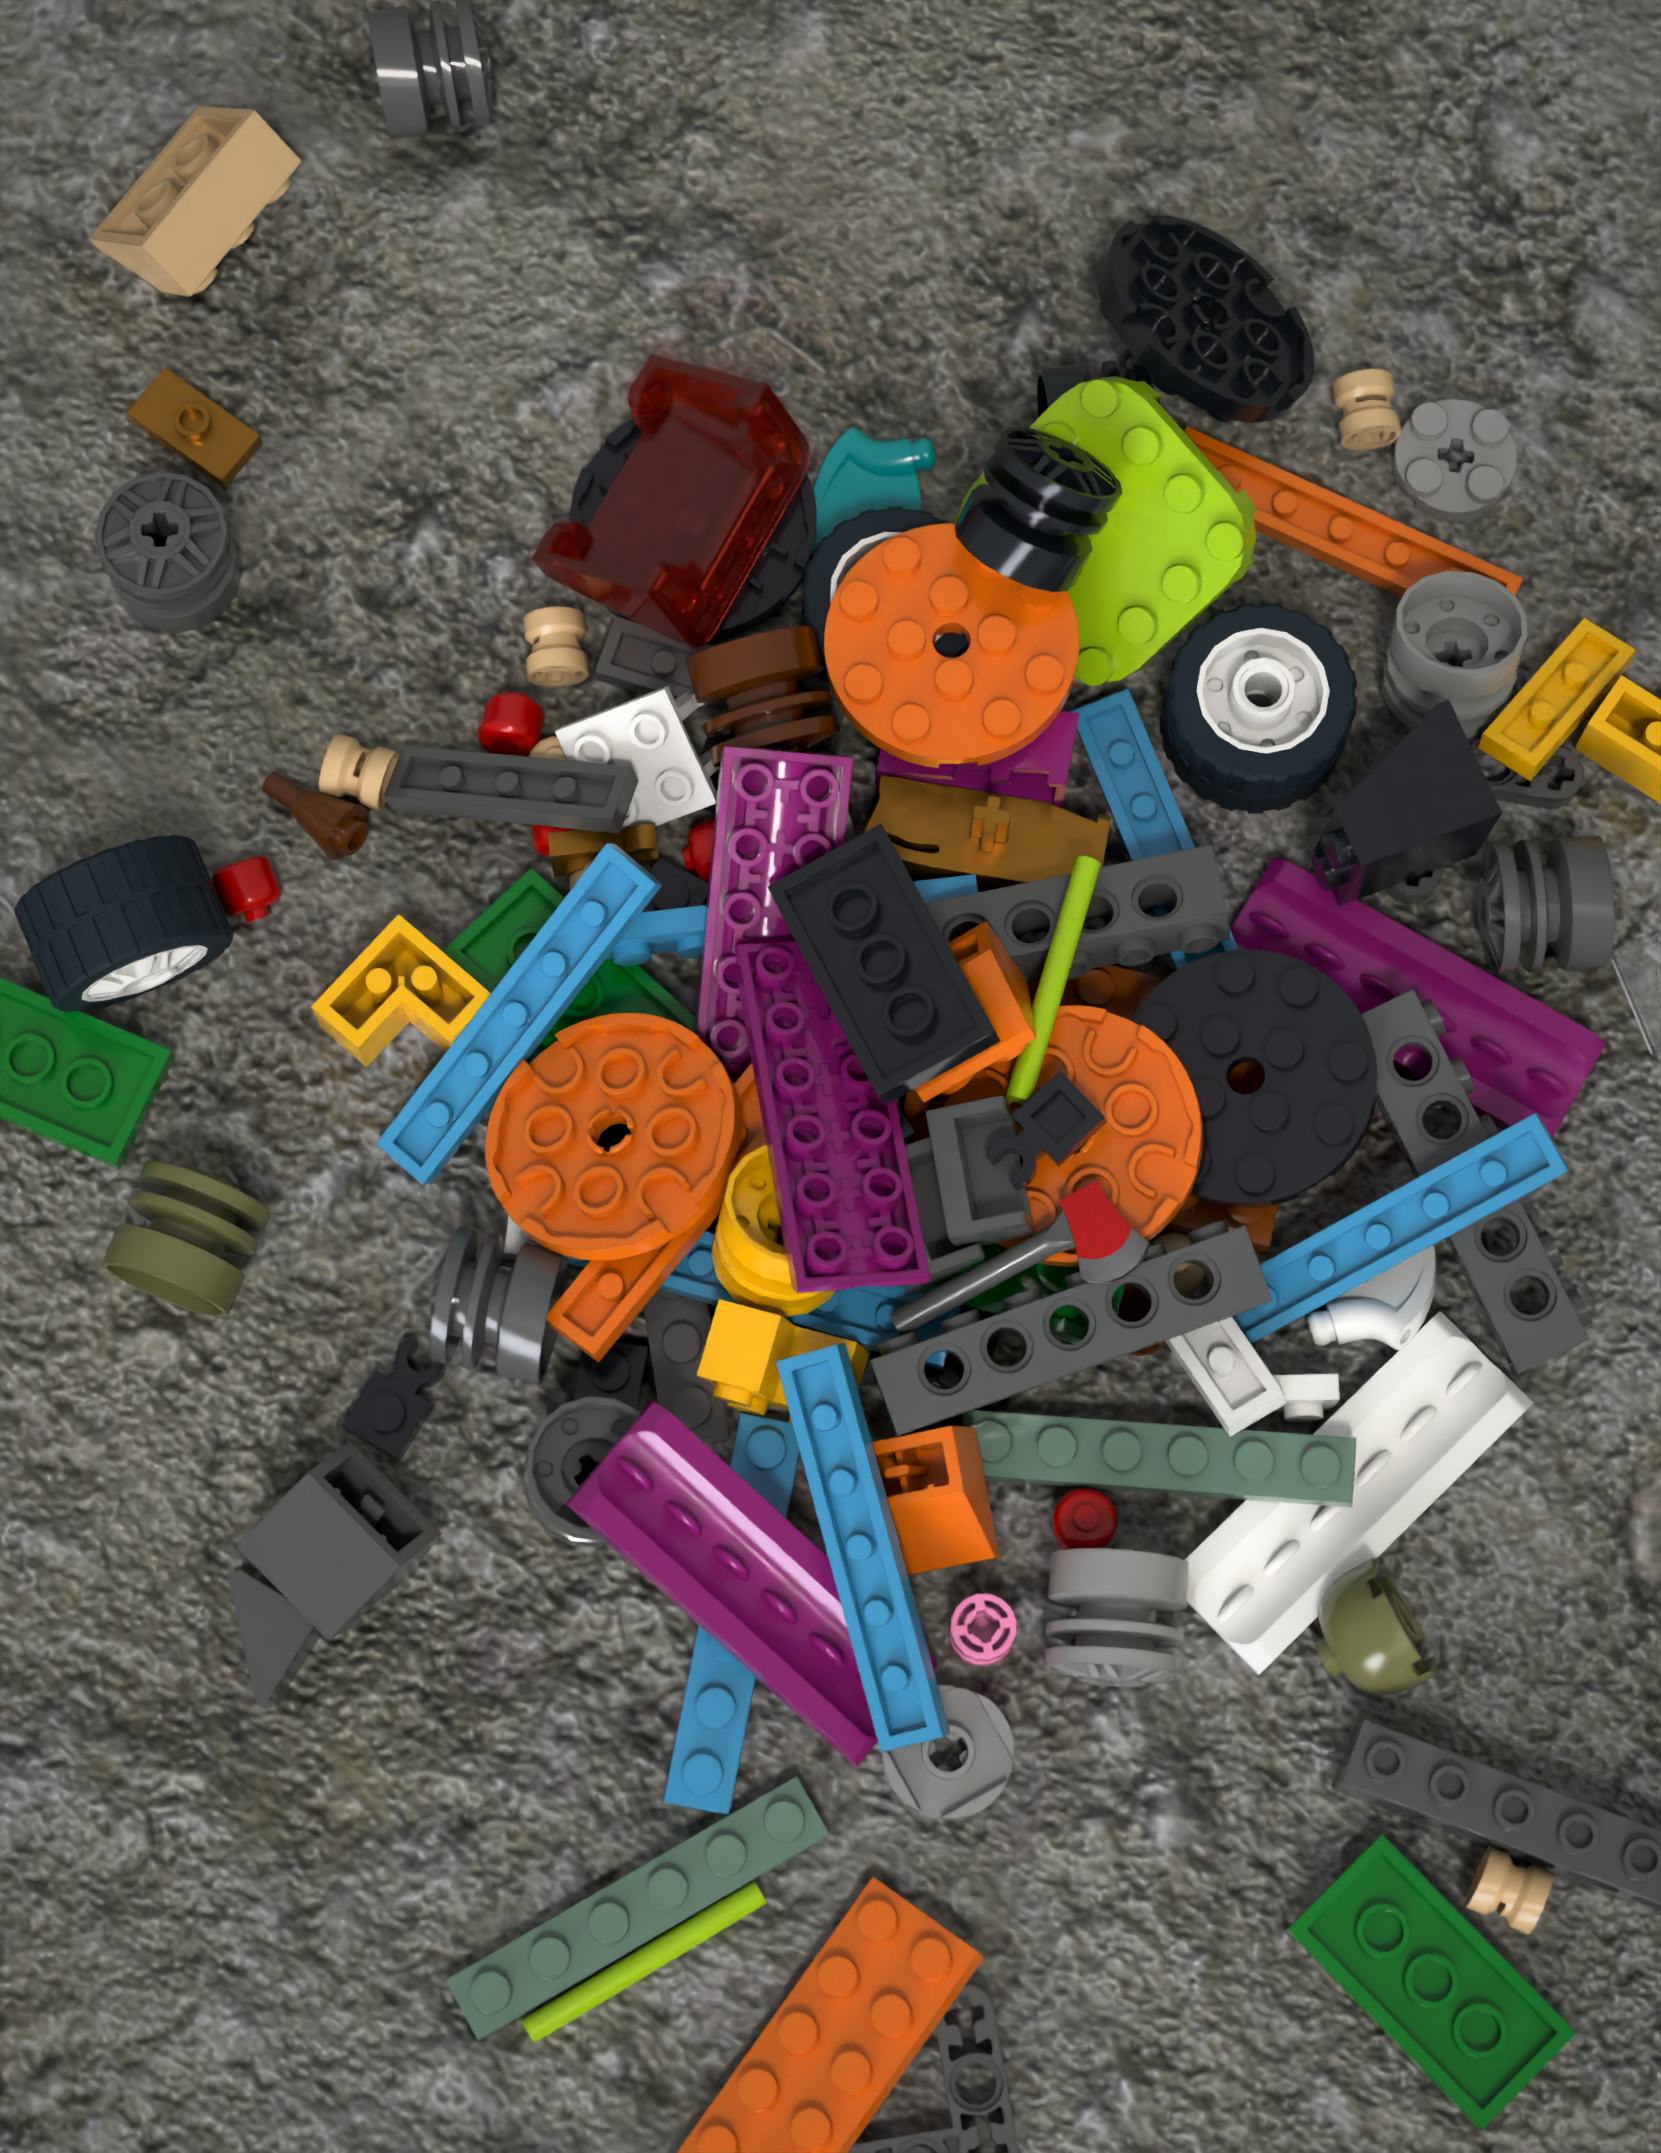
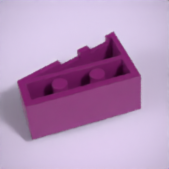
M1060 711L1050 726L1026 747L1006 758L981 766H977V762L939 764V768L926 767L907 762L880 749L876 769L875 792H879L881 775L1044 801L1062 808L1079 713Z

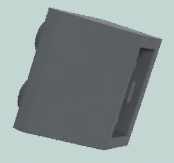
M349 1441L310 1470L240 1541L237 1548L330 1641L413 1575L442 1533Z

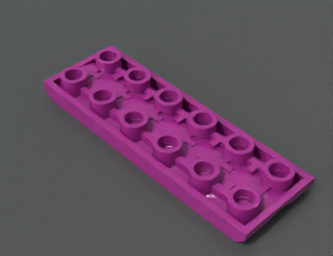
M723 746L694 1033L715 1053L726 1068L734 1084L752 1063L736 974V946L740 944L795 941L767 886L845 844L853 757Z
M1278 858L1271 860L1230 929L1239 950L1277 952L1297 958L1319 969L1347 993L1361 1014L1414 989L1420 1003L1430 998L1438 1010L1447 1031L1446 1034L1438 1038L1449 1060L1459 1056L1474 1083L1476 1091L1467 1096L1476 1114L1479 1117L1488 1114L1495 1126L1502 1130L1513 1126L1534 1113H1538L1553 1139L1606 1045L1593 1031L1363 902L1355 900L1338 906L1331 889L1325 891L1320 886L1316 876L1287 860ZM1405 1048L1394 1056V1068L1417 1081L1428 1075L1430 1064L1427 1056L1422 1051L1416 1048Z
M796 941L737 945L736 974L793 1290L796 1293L843 1290L860 1286H896L929 1283L931 1277L896 1100L884 1106L878 1098Z
M650 1402L566 1502V1505L853 1766L858 1767L878 1740L829 1558L671 1412L655 1402ZM928 1650L934 1670L938 1662L935 1656Z

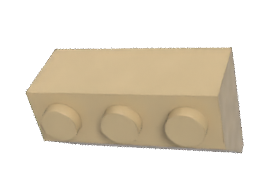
M198 106L90 236L89 240L98 249L163 293L191 297L211 284L218 272L216 266L230 249L241 245L251 235L255 226L253 220L267 204L279 199L287 191L291 184L289 176L302 161L255 110Z

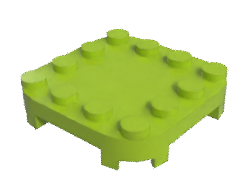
M1117 376L1096 378L1079 383L1061 395L1029 427L1068 441L1091 454L1109 468L1121 483L1123 493L1116 506L1107 513L1108 522L1104 529L1098 534L1088 535L1091 539L1093 550L1075 585L1067 591L1074 606L1079 629V655L1075 678L1080 679L1089 686L1120 681L1154 662L1153 659L1234 582L1242 579L1255 561L1252 557L1256 541L1253 513L1257 510L1246 491L1236 492L1156 401L1161 396L1160 393L1143 380L1136 382ZM984 473L974 482L962 500L961 510L956 514L953 523L957 522L972 490L980 484H988Z

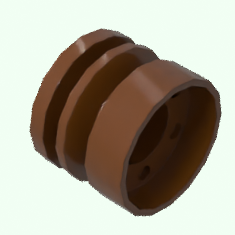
M812 626L782 628L743 637L701 651L686 660L697 703L717 704L726 702L727 712L719 714L703 724L706 737L735 735V738L709 749L714 767H720L724 745L809 752L810 749L819 743L840 734L836 716L807 718L808 714L832 704L830 691L810 690L800 692L798 683L811 678L823 670Z

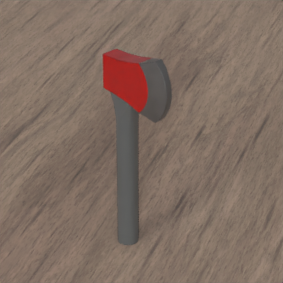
M1095 1181L1060 1200L1059 1202L1063 1210L1049 1225L1037 1234L890 1312V1316L900 1335H905L1042 1260L1076 1248L1080 1276L1083 1281L1093 1284L1111 1283L1123 1279L1133 1272L1147 1255L1150 1244L1118 1213L1098 1181Z

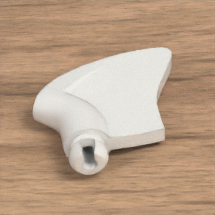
M1434 1245L1325 1304L1326 1310L1311 1312L1307 1317V1324L1310 1333H1312L1314 1344L1324 1346L1336 1340L1337 1344L1341 1345L1353 1341L1374 1339L1387 1344L1395 1350L1403 1349L1419 1331L1432 1303L1437 1275Z

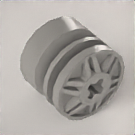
M1445 571L1423 577L1409 587L1396 608L1391 631V644L1387 650L1386 662L1382 672V695L1391 713L1412 730L1438 703L1449 700L1466 737L1471 738L1482 735L1511 702L1513 687L1517 679V669L1524 653L1528 637L1527 615L1517 597L1498 581L1474 572Z
M1076 1548L1058 1550L1051 1553L1048 1597L1056 1603L1077 1608V1617L1063 1618L1046 1623V1634L1048 1637L1075 1643V1646L1045 1649V1670L1070 1675L1085 1683L1118 1687H1139L1152 1682L1182 1679L1183 1658L1155 1652L1154 1649L1175 1648L1185 1645L1184 1631L1165 1624L1156 1623V1614L1171 1613L1187 1608L1188 1561L1159 1553L1106 1548Z

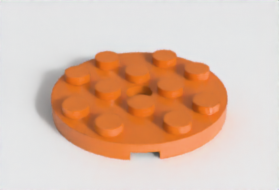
M956 523L927 525L905 531L880 543L865 554L851 568L839 585L831 601L824 630V653L828 680L834 697L847 719L866 739L885 752L910 763L939 768V764L977 762V766L989 764L1006 758L1033 742L1050 726L1065 705L1075 680L1079 655L1078 622L1068 592H1049L1031 588L1011 580L984 565L968 552L958 540L955 532ZM946 633L961 635L964 633L970 646L961 656L949 658L939 654L933 644L937 635L941 636Z
M1080 1005L1059 1006L1034 1094L1055 1074L1061 1071L1101 1112L1107 1123L1088 1139L1086 1144L1080 1148V1152L1073 1153L1060 1167L1046 1154L1037 1161L1038 1169L1036 1176L1026 1186L1035 1234L1049 1225L1063 1210L1059 1202L1060 1200L1098 1181L1118 1213L1149 1242L1172 1221L1184 1205L1199 1171L1203 1149V1122L1196 1092L1178 1057L1164 1041L1145 1026H1140L1126 1018L1108 1013L1106 1009ZM1017 1056L1006 1062L995 1061L973 1074L971 1080L964 1087L950 1094L948 1101L945 1100L944 1107L995 1096L1005 1097ZM1007 1100L1013 1114L1022 1106ZM1015 1123L1018 1136L1023 1130ZM1031 1236L998 1242L997 1244L1007 1250ZM1076 1248L1052 1255L1039 1262L1053 1266H1079Z
M614 1013L597 1016L571 1025L554 1034L558 1041L542 1051L529 1064L523 1059L503 1085L496 1098L487 1125L485 1139L487 1174L497 1199L510 1218L528 1237L541 1246L563 1256L581 1260L605 1261L629 1258L658 1248L682 1234L707 1212L723 1191L729 1175L735 1166L741 1144L742 1112L739 1097L730 1075L715 1053L701 1041L698 1035L674 1021L642 1013ZM619 1123L626 1124L630 1134H626L619 1144L610 1147L609 1152L599 1146V1138L602 1132L609 1126Z

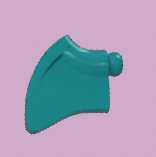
M856 426L848 429L827 454L813 490L817 511L815 547L823 537H827L834 531L836 525L845 519L850 520L859 516L860 512L873 508L874 511L888 509V506H903V509L915 511L917 509L922 510L917 472L930 471L936 466L931 440L922 437L910 442L907 437L888 441H876L868 437Z

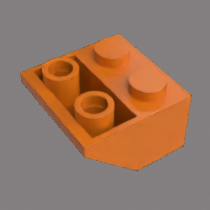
M987 921L947 944L1001 1042L917 1087L915 1090L924 1103L940 1093L951 1094L960 1090L971 1080L973 1074L995 1061L1006 1062L1015 1058L1026 1049L1030 1041L1037 1038L1027 979Z
M947 1426L872 1442L908 1575L1000 1558L976 1427Z

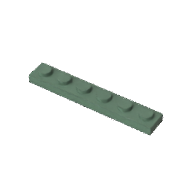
M978 1410L964 1413L962 1418V1426L976 1427L985 1480L1338 1507L1353 1506L1356 1438L1241 1430L1229 1437L1224 1428Z
M796 1776L446 1979V1982L477 2040L481 2041L695 1916L749 1882L760 1878L830 1837V1834Z

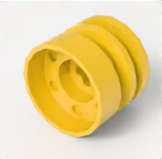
M767 1144L744 1156L729 1175L722 1209L715 1230L711 1258L717 1279L733 1299L747 1307L783 1317L807 1314L830 1301L837 1290L796 1293L793 1290Z

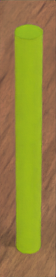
M1088 856L1076 857L1032 1005L1037 1038L1030 1041L1026 1049L1017 1056L1005 1098L1016 1104L1023 1105L1034 1094L1101 863Z
M754 1880L523 2018L521 2021L533 2043L535 2044L767 1904Z

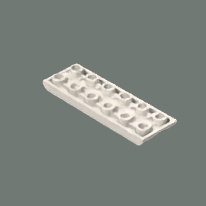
M1441 1311L1438 1312L1416 1333L1403 1349L1399 1350L1313 1434L1356 1438L1353 1506L1338 1507L1245 1500L1185 1559L1189 1564L1187 1603L1257 1675L1261 1674L1319 1616L1322 1598L1333 1582L1360 1564L1372 1558H1378L1534 1402L1496 1367Z

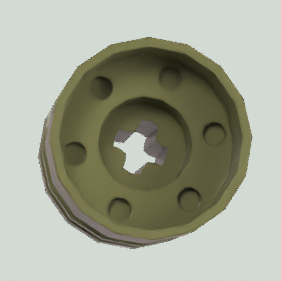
M147 1161L143 1165L138 1180L153 1193L134 1191L131 1193L127 1203L138 1214L151 1222L150 1226L119 1224L101 1262V1266L106 1272L119 1280L166 1302L209 1316L221 1318L229 1316L245 1276L238 1268L223 1259L222 1254L223 1252L249 1256L254 1254L259 1244L254 1237L243 1230L255 1232L265 1230L271 1213L265 1206L242 1193L233 1184L212 1174L190 1167H179L164 1162Z

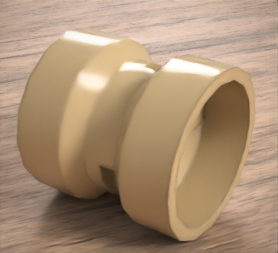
M1382 369L1358 370L1339 377L1333 383L1335 405L1343 412V419L1339 422L1341 445L1344 448L1360 451L1373 450L1388 446L1401 437L1402 431L1399 414L1392 410L1391 401L1395 398L1396 392L1393 375L1389 371Z
M557 606L537 609L526 614L523 618L525 640L533 645L531 647L532 653L526 658L528 681L543 687H563L586 680L589 676L587 654L581 650L579 643L586 636L584 613L578 609Z
M337 733L327 749L319 777L320 793L336 798L348 794L357 797L362 806L381 811L387 803L384 794L400 756L399 752L382 746H378L373 750L361 747L357 738Z
M1490 1845L1480 1860L1466 1896L1465 1908L1483 1916L1497 1911L1500 1916L1505 1917L1509 1927L1529 1935L1544 1909L1552 1887L1554 1873L1537 1865L1527 1868L1520 1865L1515 1866L1513 1865L1510 1853Z

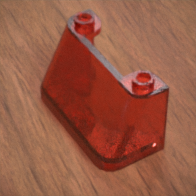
M651 354L639 376L632 383L628 395L631 415L643 433L586 529L579 522L572 520L556 522L544 534L539 547L531 559L545 576L673 641L692 647H701L709 642L716 633L801 484L808 469L810 458L809 444L805 435L768 384Z

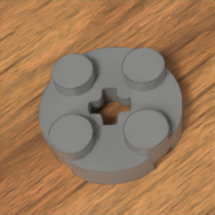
M1462 399L1425 402L1413 411L1411 418L1401 428V437L1396 440L1392 454V473L1400 491L1404 488L1406 494L1415 501V508L1424 515L1437 520L1463 522L1482 515L1485 509L1493 506L1505 496L1517 466V449L1515 441L1509 432V422L1505 415L1498 410L1487 409L1478 403ZM1449 448L1459 449L1463 455L1468 456L1470 463H1463L1460 472L1449 471L1448 462L1438 459V454L1447 453Z
M938 1685L950 1729V1734L945 1737L949 1742H956L961 1739L966 1746V1750L959 1756L962 1767L955 1771H950L945 1764L935 1767L929 1758L936 1751V1744L933 1740L882 1752V1767L890 1788L906 1807L920 1813L921 1816L929 1820L957 1821L982 1812L1000 1796L1012 1772L1014 1739L1007 1719L990 1699L966 1688Z

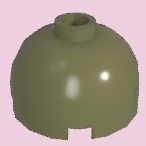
M1372 1558L1349 1570L1332 1583L1322 1598L1319 1611V1622L1324 1637L1315 1641L1314 1645L1322 1663L1332 1677L1344 1673L1357 1689L1373 1695L1397 1694L1414 1688L1439 1675L1434 1656L1423 1662L1421 1661L1422 1658L1415 1646L1427 1639L1398 1586L1390 1575L1377 1580L1376 1576L1381 1566L1377 1558Z

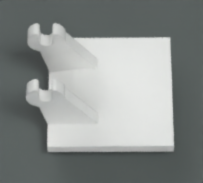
M666 686L559 727L555 731L568 761L632 767L638 779V784L621 830L642 824H655L657 826L717 803V791L710 776L720 767L713 766L709 750L698 757L682 723L697 708L706 704L697 703L695 694H691L690 691L674 700L669 687Z

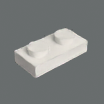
M1232 1317L1165 1341L1229 1437L1286 1404L1285 1393Z

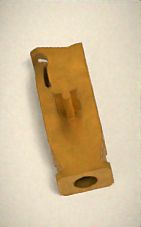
M881 775L879 800L863 833L882 824L913 881L976 874L978 892H984L1071 874L1077 856L1094 858L1101 863L1100 867H1103L1111 815L1098 814L1096 823L1044 801Z

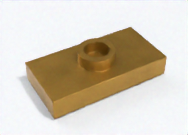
M167 368L162 370L127 411L130 422L224 489L263 444L258 433Z

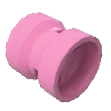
M975 1594L965 1598L956 1607L949 1626V1642L953 1652L963 1662L974 1667H988L999 1663L1009 1653L1016 1636L1017 1621L1012 1608L1003 1599L992 1594Z

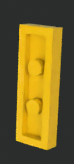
M1583 618L1483 732L1478 749L1531 781L1616 683L1619 677L1628 669L1636 649L1586 618Z

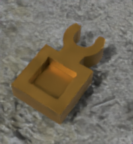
M655 824L631 826L621 830L620 834L579 829L547 833L554 877L566 876L569 880L572 874L583 870L585 864L595 859L607 843L616 844L638 864L654 863L659 857Z

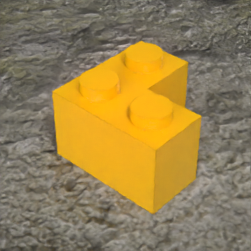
M1621 675L1587 724L1574 749L1661 804V700Z
M398 914L311 1008L320 1028L367 1068L409 1022L446 1053L491 993Z
M719 1299L696 1376L713 1385L715 1388L712 1396L727 1401L728 1406L748 1413L765 1416L768 1405L789 1411L776 1361L845 1343L859 1392L870 1352L857 1342L795 1326L781 1315Z

